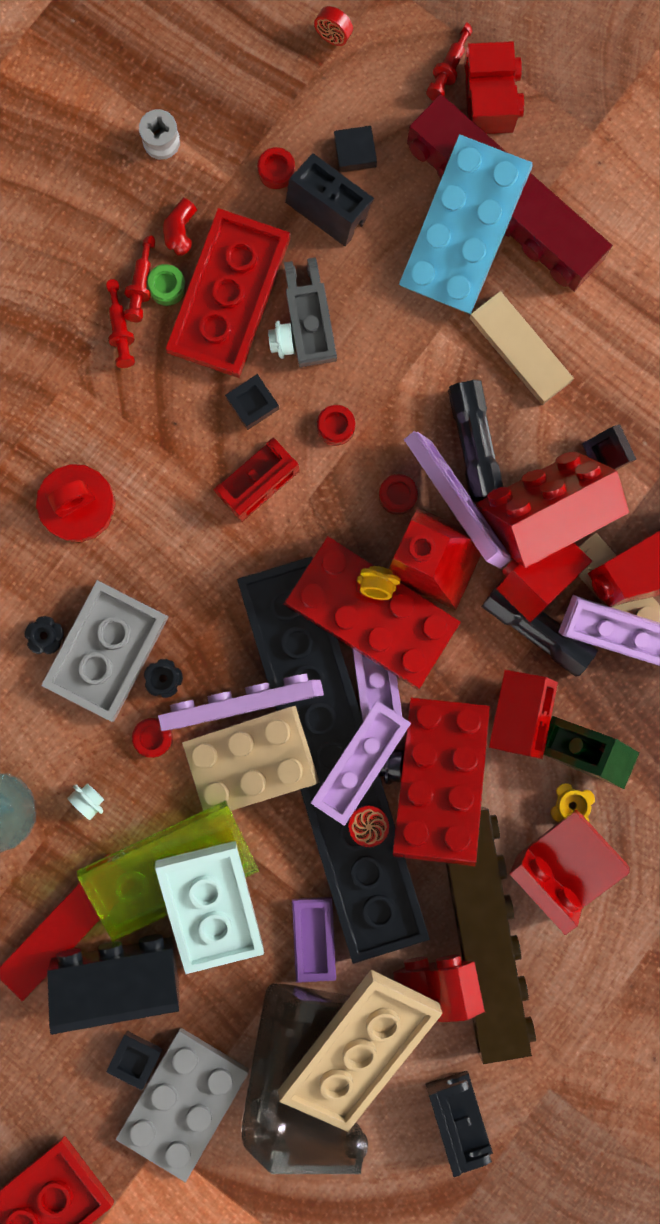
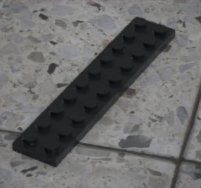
M311 556L238 578L237 582L270 689L283 687L284 678L307 674L308 681L321 680L323 696L275 706L276 711L296 706L320 783L300 789L350 957L352 963L355 964L428 941L430 938L406 860L403 857L393 856L396 827L380 775H377L357 806L359 808L365 805H372L381 809L387 816L389 832L385 840L377 846L364 847L357 844L350 835L348 828L349 820L344 826L311 804L312 799L363 723L338 639L284 604L313 560Z

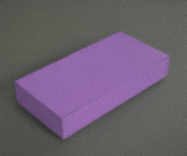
M332 897L292 899L296 983L336 981Z

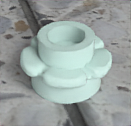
M279 320L276 321V328L268 330L271 353L278 352L279 358L283 359L285 355L295 354L292 323L280 324Z
M88 783L83 788L78 785L73 786L75 791L67 799L78 811L89 820L98 812L100 814L103 813L100 804L104 801V798Z

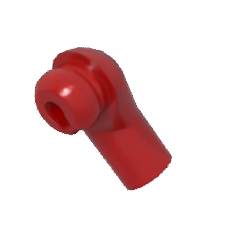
M184 197L163 223L165 245L169 250L173 249L178 256H184L192 247V240L186 236L185 225L198 211L196 206Z

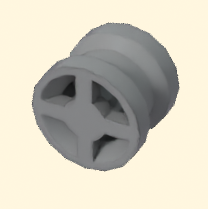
M156 109L147 112L141 118L139 133L146 152L158 160L172 157L180 146V136L174 117L167 111ZM160 129L159 133L153 134L156 130Z

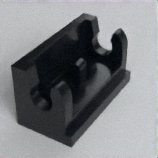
M312 153L290 177L285 203L346 247L352 240L356 226L360 225L362 227L365 223L374 198Z
M468 1071L426 1083L453 1177L491 1163L490 1155L493 1152Z

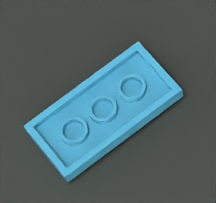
M459 134L399 285L471 315L533 167L532 162Z

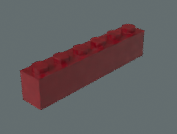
M442 94L409 126L407 144L411 153L422 162L427 161L434 167L440 179H442L459 134L506 152ZM529 174L504 235L507 237L512 236L522 245V250L527 257L535 262L540 261L547 267L552 278L563 287L568 286L575 292L605 260L613 245L533 174Z

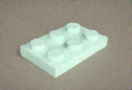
M236 841L155 861V870L185 974L264 955L263 943Z

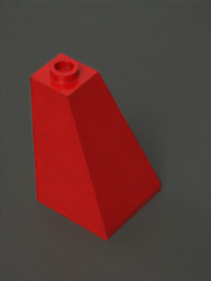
M418 507L394 555L389 570L392 571V575L398 576L401 579L400 583L409 589L456 610L481 557V553L464 528Z
M660 531L588 573L592 580L594 592L600 599L605 601L607 606L612 607L660 596Z

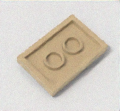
M296 706L182 742L206 819L320 783Z

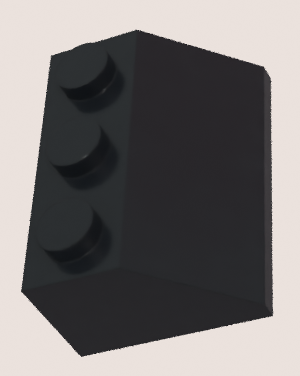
M152 934L138 940L139 943L122 945L120 941L107 942L98 946V950L82 953L81 949L78 948L67 949L59 952L56 955L57 957L51 958L47 970L50 1034L178 1012L179 978L173 938H163L161 934Z

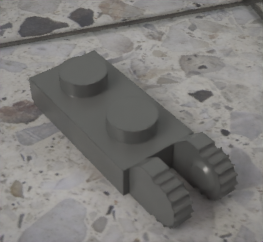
M316 257L307 259V274L311 285L297 287L296 284L297 274L293 262H284L288 287L286 289V296L299 368L337 361L324 283L320 281Z

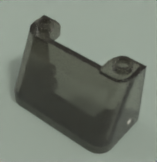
M272 983L266 990L242 1118L241 1136L246 1150L271 1174H361L363 1158L368 1150V1141L357 1123L347 1132L279 1102L278 1089L350 997L349 995Z

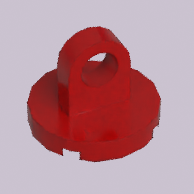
M69 464L55 469L44 478L37 492L36 509L40 521L51 534L65 541L84 542L96 538L108 528L114 513L116 499L111 485L100 472L86 465Z

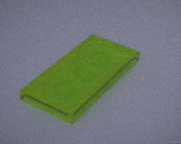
M225 800L77 870V878L113 942L168 915L155 870L156 860L236 841L245 878L259 872V868Z

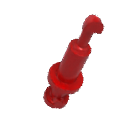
M468 22L465 23L460 34L462 35L458 42L451 45L443 62L437 63L433 68V76L436 80L434 83H430L426 91V95L433 101L440 94L445 95L443 90L445 85H453L457 80L456 68L465 53L464 44L472 34V27Z
M152 235L144 238L142 256L136 261L132 285L125 288V296L131 300L129 309L124 311L123 317L130 322L138 323L142 321L143 309L141 304L150 300L151 293L147 289L146 284L151 268V263L148 260L150 248H155L156 243Z
M110 279L106 284L112 301V305L109 307L112 334L108 337V341L111 346L117 347L118 358L115 360L116 366L128 368L135 364V358L129 352V345L135 341L134 334L128 331L126 319L123 317L124 307L118 302L117 291L119 290V283L115 279Z

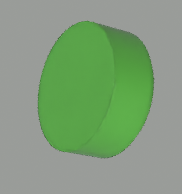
M162 264L153 268L148 274L147 289L151 293V298L156 303L163 306H171L178 303L184 297L186 292L184 276L175 266Z

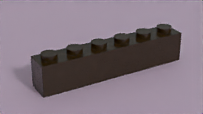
M481 807L476 865L468 866L446 863L462 961L475 962L485 1011L472 1018L478 1055L483 1064L532 1056L530 1042H536L531 1016L525 1017L522 1002L529 1000L526 980L524 976H518L515 962L522 959L520 944L517 935L511 936L508 920L514 919L513 904L510 895H504L501 879H507L504 856L502 854L497 855L494 839L500 838L497 816L490 815L489 809L486 807Z

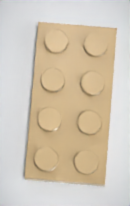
M370 970L278 1089L279 1102L348 1132L440 1018L442 1010L439 1002Z

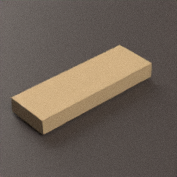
M501 291L470 315L469 319L541 405L545 404L573 381V376Z

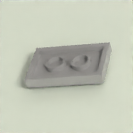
M97 580L41 686L114 722L169 617Z
M180 1028L116 1140L186 1183L246 1079L249 1068L183 1028Z

